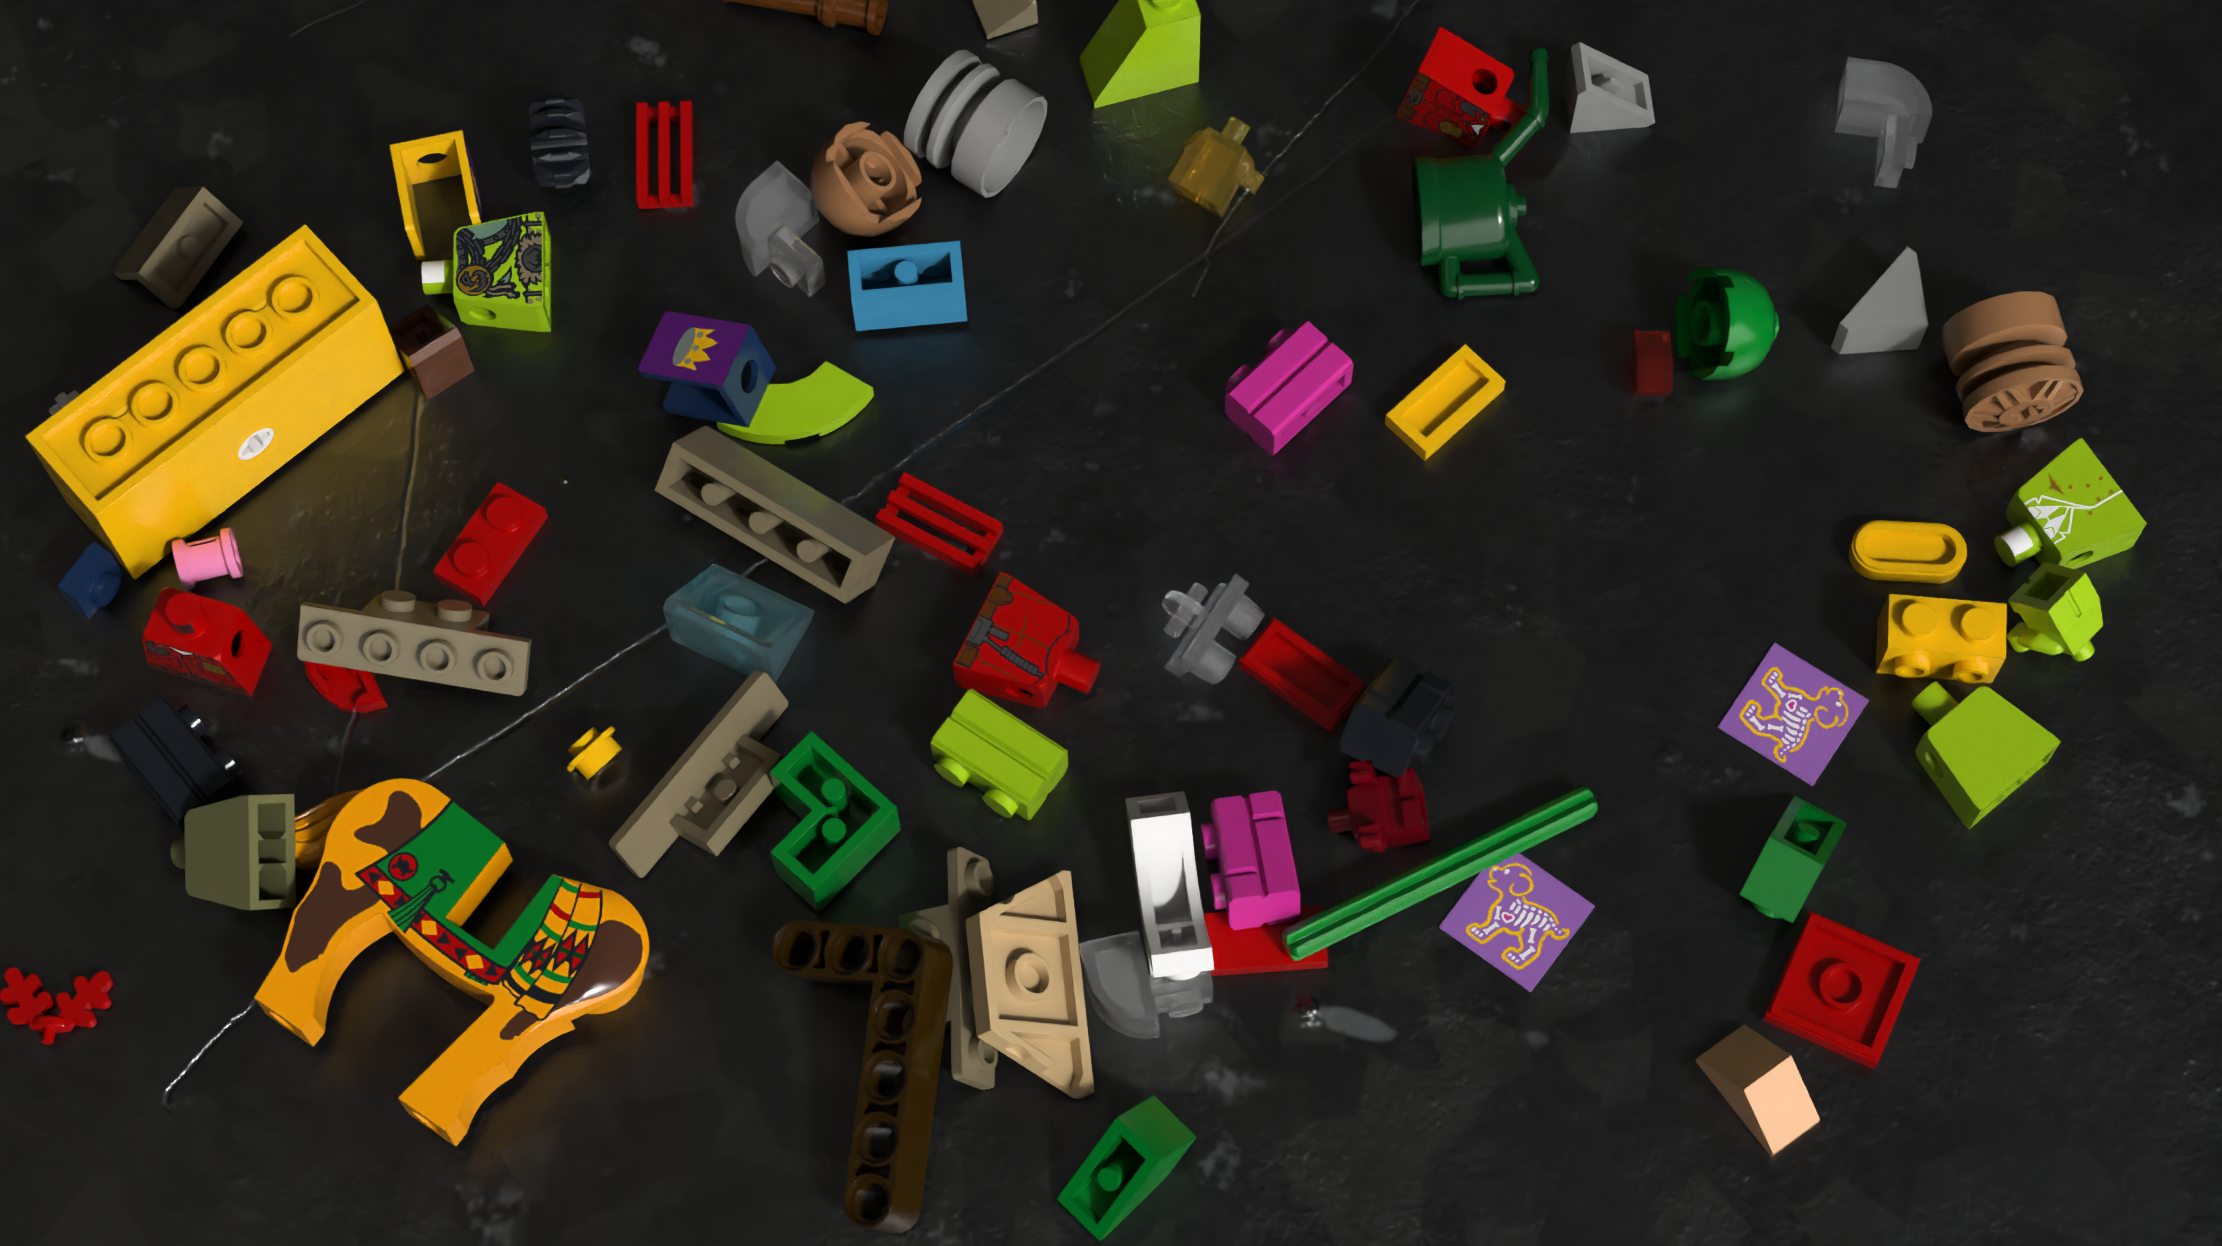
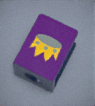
M671 311L663 314L638 366V370L643 377L672 382L662 403L666 413L748 428L776 369V365L750 324Z

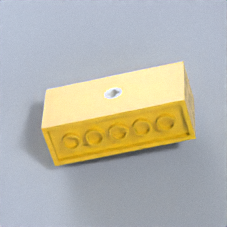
M304 224L83 393L79 394L74 390L68 395L64 392L59 394L55 398L57 404L49 409V413L52 416L25 437L67 504L132 578L136 580L173 551L172 541L178 539L186 541L405 370L377 300L311 229Z

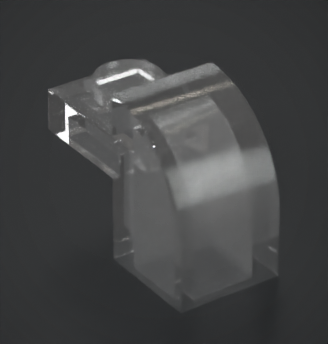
M1848 57L1839 83L1834 132L1877 137L1874 186L1896 189L1903 168H1913L1917 143L1923 142L1932 118L1930 97L1921 82L1902 67L1888 62Z
M777 160L744 190L739 199L735 221L740 248L746 266L755 277L770 266L772 272L784 285L789 288L796 285L808 297H811L826 284L822 258L800 238L820 221L818 207L812 197L811 190Z
M1138 930L1080 943V961L1091 1004L1098 1016L1108 1026L1121 1034L1141 1039L1159 1038L1160 1019L1158 1014L1168 1012L1169 1016L1173 1018L1186 1017L1204 1009L1203 1004L1213 1001V981L1210 970L1201 971L1197 976L1187 980H1171L1165 976L1154 978L1153 974L1149 975Z

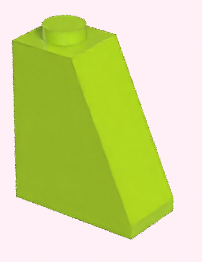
M1118 0L1079 57L1094 108L1199 82L1201 14L1196 0Z

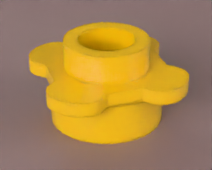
M610 726L602 734L595 727L586 732L568 749L574 756V759L566 769L571 773L577 768L587 780L595 775L622 749L611 737L615 731L614 727Z

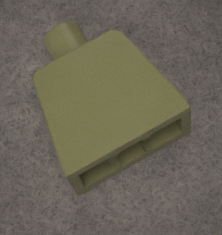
M294 794L241 795L187 811L184 817L185 834L179 835L173 841L171 859L176 867L185 870V889L189 896L242 910L296 907Z

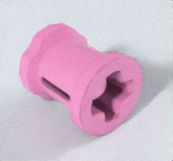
M231 527L221 529L219 536L190 543H185L182 539L172 541L177 572L185 590L195 588L198 581L230 574L233 579L243 577L241 557Z

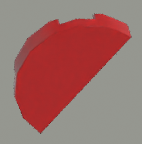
M304 661L308 679L327 703L343 711L368 713L388 707L371 672Z

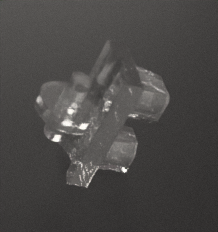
M1234 574L1227 584L1220 583L1217 585L1204 607L1201 605V602L1207 595L1208 590L1199 583L1194 582L1187 594L1174 590L1168 591L1161 604L1172 617L1165 626L1164 631L1173 638H1179L1186 626L1189 627V630L1165 665L1166 669L1177 677L1190 671L1211 684H1216L1225 678L1237 656L1217 643L1214 638L1221 627H1223L1236 638L1244 641L1255 631L1265 615L1250 598L1243 594L1249 586L1247 581Z

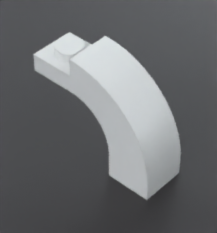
M1184 791L1125 798L1134 874L1150 974L1154 978L1165 976L1171 980H1187L1197 976L1201 971L1214 970L1212 946L1204 919L1198 885L1190 811Z

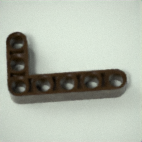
M800 920L789 922L776 933L772 944L773 959L783 972L822 983L872 987L845 1187L844 1209L848 1219L855 1226L893 1234L903 1233L912 1228L918 1220L922 1207L953 971V955L949 946L942 940L905 928ZM814 942L812 957L807 962L806 953L808 947ZM866 945L867 954L864 962L859 966L858 956L861 949ZM919 949L920 959L918 965L911 971L912 956ZM911 1009L912 1020L910 1026L904 1032L903 1019L907 1011ZM900 1070H903V1084L896 1093L895 1079ZM894 1130L896 1141L894 1148L888 1154L886 1143L888 1136ZM886 1192L887 1206L883 1214L880 1215L878 1203L882 1194Z

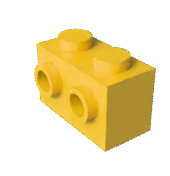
M1889 594L1877 619L1876 673L1898 675L1904 678L1925 677L1956 680L1962 683H1992L2006 659L2007 604Z

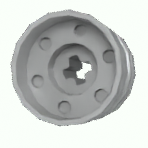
M959 50L943 61L919 93L904 130V146L919 158L926 157L928 162L937 169L951 164V175L955 180L984 198L992 197L1008 185L1032 152L1045 122L1047 101L1042 95L1015 79H1007L999 84L1000 73L996 67L989 63L982 64L980 59L968 50Z

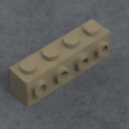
M707 425L673 442L655 488L656 492L844 604L876 584L895 540V536Z

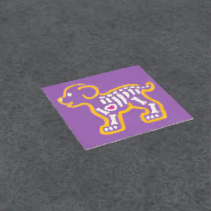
M1774 642L1717 728L1813 786L1869 700Z
M1518 853L1481 871L1440 924L1439 928L1529 992H1532L1594 909L1595 905Z

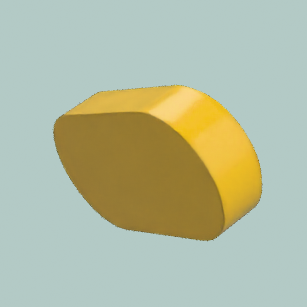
M1870 521L1862 525L1855 532L1849 546V559L1853 568L1863 577L1874 581L1946 583L1959 574L1967 557V546L1961 534L1954 528L1940 523Z

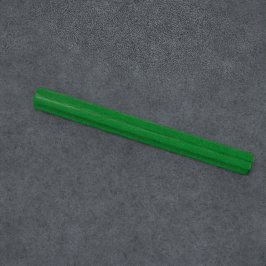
M1580 785L1286 928L1281 935L1283 946L1292 960L1299 961L1592 818L1598 810L1597 801L1587 786Z

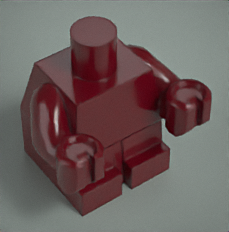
M1368 759L1366 762L1360 760L1349 761L1348 768L1351 770L1349 777L1352 788L1346 790L1348 807L1327 811L1331 833L1352 830L1353 836L1362 849L1376 853L1384 852L1387 847H1402L1431 841L1424 787L1413 768L1407 769L1403 775L1397 778L1391 775L1378 777L1377 772L1372 766V760Z

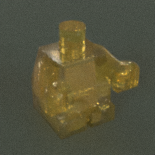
M1231 117L1222 133L1207 127L1205 130L1197 131L1184 141L1182 156L1168 178L1175 192L1200 204L1221 218L1228 209L1229 202L1238 187L1255 195L1264 180V176L1255 170L1253 158L1249 155L1246 147L1241 145L1250 127L1239 119Z

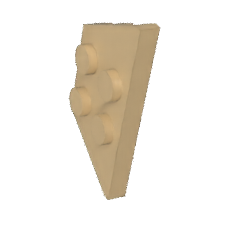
M1063 870L966 919L965 922L977 1037L1070 1097L1081 1099L1095 1093L1071 871Z

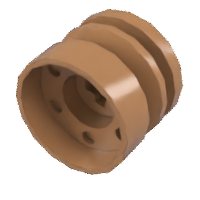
M2020 291L1998 295L1961 310L1942 327L1940 332L1941 341L1949 368L1954 375L1959 376L1955 389L1963 403L1961 409L1969 428L1981 432H2003L2025 428L2046 421L2066 411L2079 401L2084 391L2081 379L2074 369L2076 366L2074 357L2070 349L2063 347L2067 334L2058 304L2052 295L2039 291Z

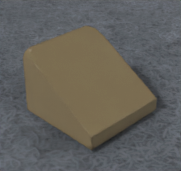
M971 0L987 40L1038 23L1036 0Z

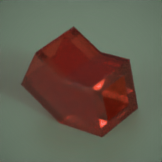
M1634 331L1631 351L1633 396H1668L1673 392L1670 331Z

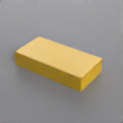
M1465 344L1386 414L1385 425L1420 458L1426 461L1504 390L1505 380Z

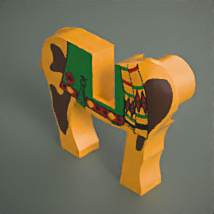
M391 779L379 782L365 789L333 796L295 815V866L303 871H309L317 867L319 869L309 890L294 909L281 955L254 998L269 1017L314 1047L325 1033L329 1003L336 984L345 969L365 948L388 933L394 932L435 973L459 990L490 1006L398 1097L409 1115L457 1147L468 1132L470 1123L480 1105L495 1089L512 1079L519 1067L532 1053L550 1040L574 1030L572 1020L586 1013L604 1014L617 1010L636 994L642 983L644 970L648 962L649 936L639 912L620 894L612 890L552 874L495 949H490L462 930L461 927L513 862L505 842L435 787L414 779Z

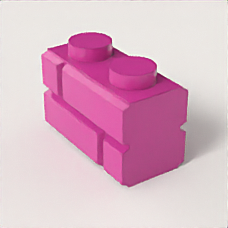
M1305 320L1292 332L1287 328L1279 331L1266 346L1264 351L1266 356L1253 368L1248 364L1240 367L1230 377L1225 386L1227 391L1225 393V413L1227 417L1245 434L1248 433L1251 439L1269 455L1274 456L1352 382L1354 363H1352L1351 358L1333 342L1330 343L1324 334L1309 321Z
M1274 790L1249 794L1247 798L1239 795L1214 799L1210 803L1211 823L1201 824V836L1205 859L1217 858L1219 873L1210 874L1215 910L1226 908L1229 927L1233 930L1261 927L1263 923L1275 925L1296 922L1300 918V889L1281 794Z

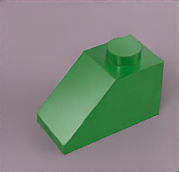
M1794 796L1770 835L1739 895L1750 900L1752 905L1762 914L1772 918H1784L1793 923L1847 823Z
M1153 1095L1114 1120L1057 1197V1200L1088 1231L1101 1241L1168 1176L1197 1136Z

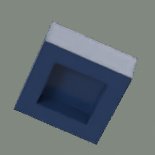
M92 541L57 587L72 609L90 619L99 607L106 606L112 601L119 590L121 579L125 574L111 552Z

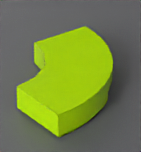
M825 361L810 376L790 384H768L749 428L717 422L719 430L731 436L763 444H785V440L800 439L816 434L823 436L854 418L874 397L873 387Z

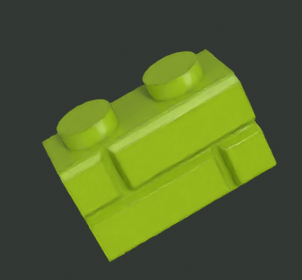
M972 688L965 693L954 708L952 715L945 720L930 743L932 758L937 761L934 767L941 776L959 787H962L967 781L985 793L982 797L984 802L995 812L1006 818H1011L1016 813L1027 821L1031 820L1046 800L1049 792H1052L1068 768V750Z

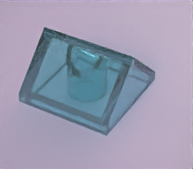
M715 563L668 597L663 606V613L673 641L748 677L755 669H760L766 672L774 683H776L811 623L815 612Z

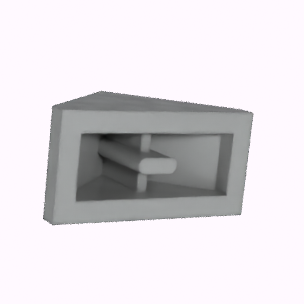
M1581 42L1570 47L1563 83L1570 133L1642 128L1655 123L1647 74Z
M1907 246L1839 323L1831 349L1838 354H1854L1919 348L1928 327V319L1918 258L1915 251Z

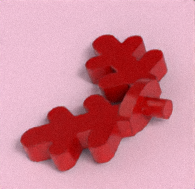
M11 967L4 974L9 988H4L0 991V999L4 1005L20 1006L7 1011L9 1021L13 1025L29 1024L32 1030L43 1032L41 1041L43 1044L52 1045L54 1044L55 1033L71 1032L74 1026L92 1028L97 1024V1019L90 1010L92 1008L108 1009L111 1006L112 1001L107 992L113 986V980L106 971H99L89 982L84 976L76 977L74 986L78 994L73 999L66 992H61L56 997L61 1010L58 1015H45L54 1004V1000L48 992L43 991L35 998V995L42 988V981L36 974H30L25 979L18 968Z

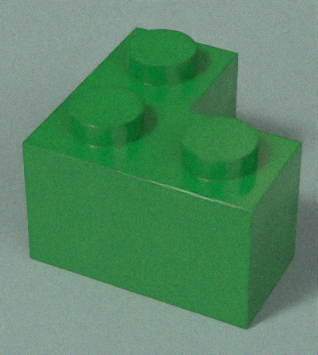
M811 731L770 771L776 796L803 819L771 851V856L776 874L817 912H820L901 830L897 806Z

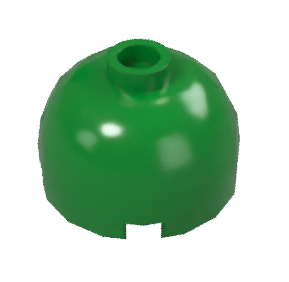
M1699 267L1691 272L1685 281L1695 282L1691 286L1689 295H1678L1673 325L1675 348L1679 359H1685L1689 355L1691 366L1694 369L1687 370L1686 372L1691 377L1701 380H1726L1738 378L1758 367L1769 352L1773 340H1775L1779 331L1778 314L1766 288L1747 272L1722 267Z

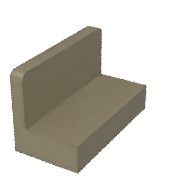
M203 186L177 187L155 213L115 266L112 273L121 280H138L169 308H180L243 224V221Z

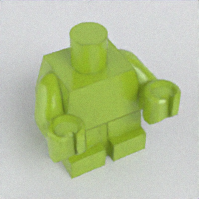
M2044 562L2028 578L2030 583H2024L2008 599L2013 611L2019 613L2024 622H2019L2006 637L2016 652H2026L2030 649L2052 656L2065 653L2071 655L2075 661L2087 660L2095 651L2090 639L2103 626L2100 598L2086 572Z

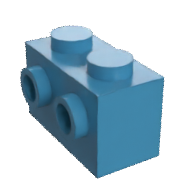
M960 241L847 251L851 302L856 331L967 321Z

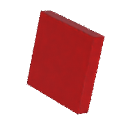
M1809 911L1762 1021L1875 1069L1921 959Z

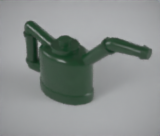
M1546 49L1530 50L1527 63L1530 64L1528 105L1521 110L1520 117L1487 154L1443 157L1424 155L1412 157V211L1418 262L1420 266L1438 265L1439 288L1446 297H1456L1457 300H1461L1464 296L1496 294L1519 296V293L1533 292L1539 286V275L1515 230L1517 216L1526 215L1525 193L1516 194L1514 182L1506 181L1504 167L1538 129H1542L1545 126V119L1549 113L1546 63L1549 61ZM1504 255L1511 268L1510 272L1462 274L1460 272V261L1498 259Z

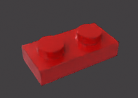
M498 481L433 570L436 580L484 607L547 520L546 509Z

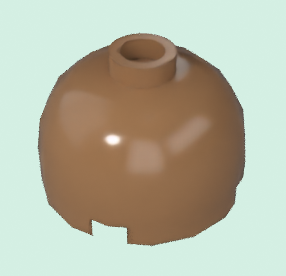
M862 121L845 125L822 146L815 155L809 182L812 197L819 211L834 227L849 235L873 237L897 228L920 207L922 197L916 200L915 187L922 180L920 170L911 153L896 136L886 130L878 135L871 130L865 129L870 123Z

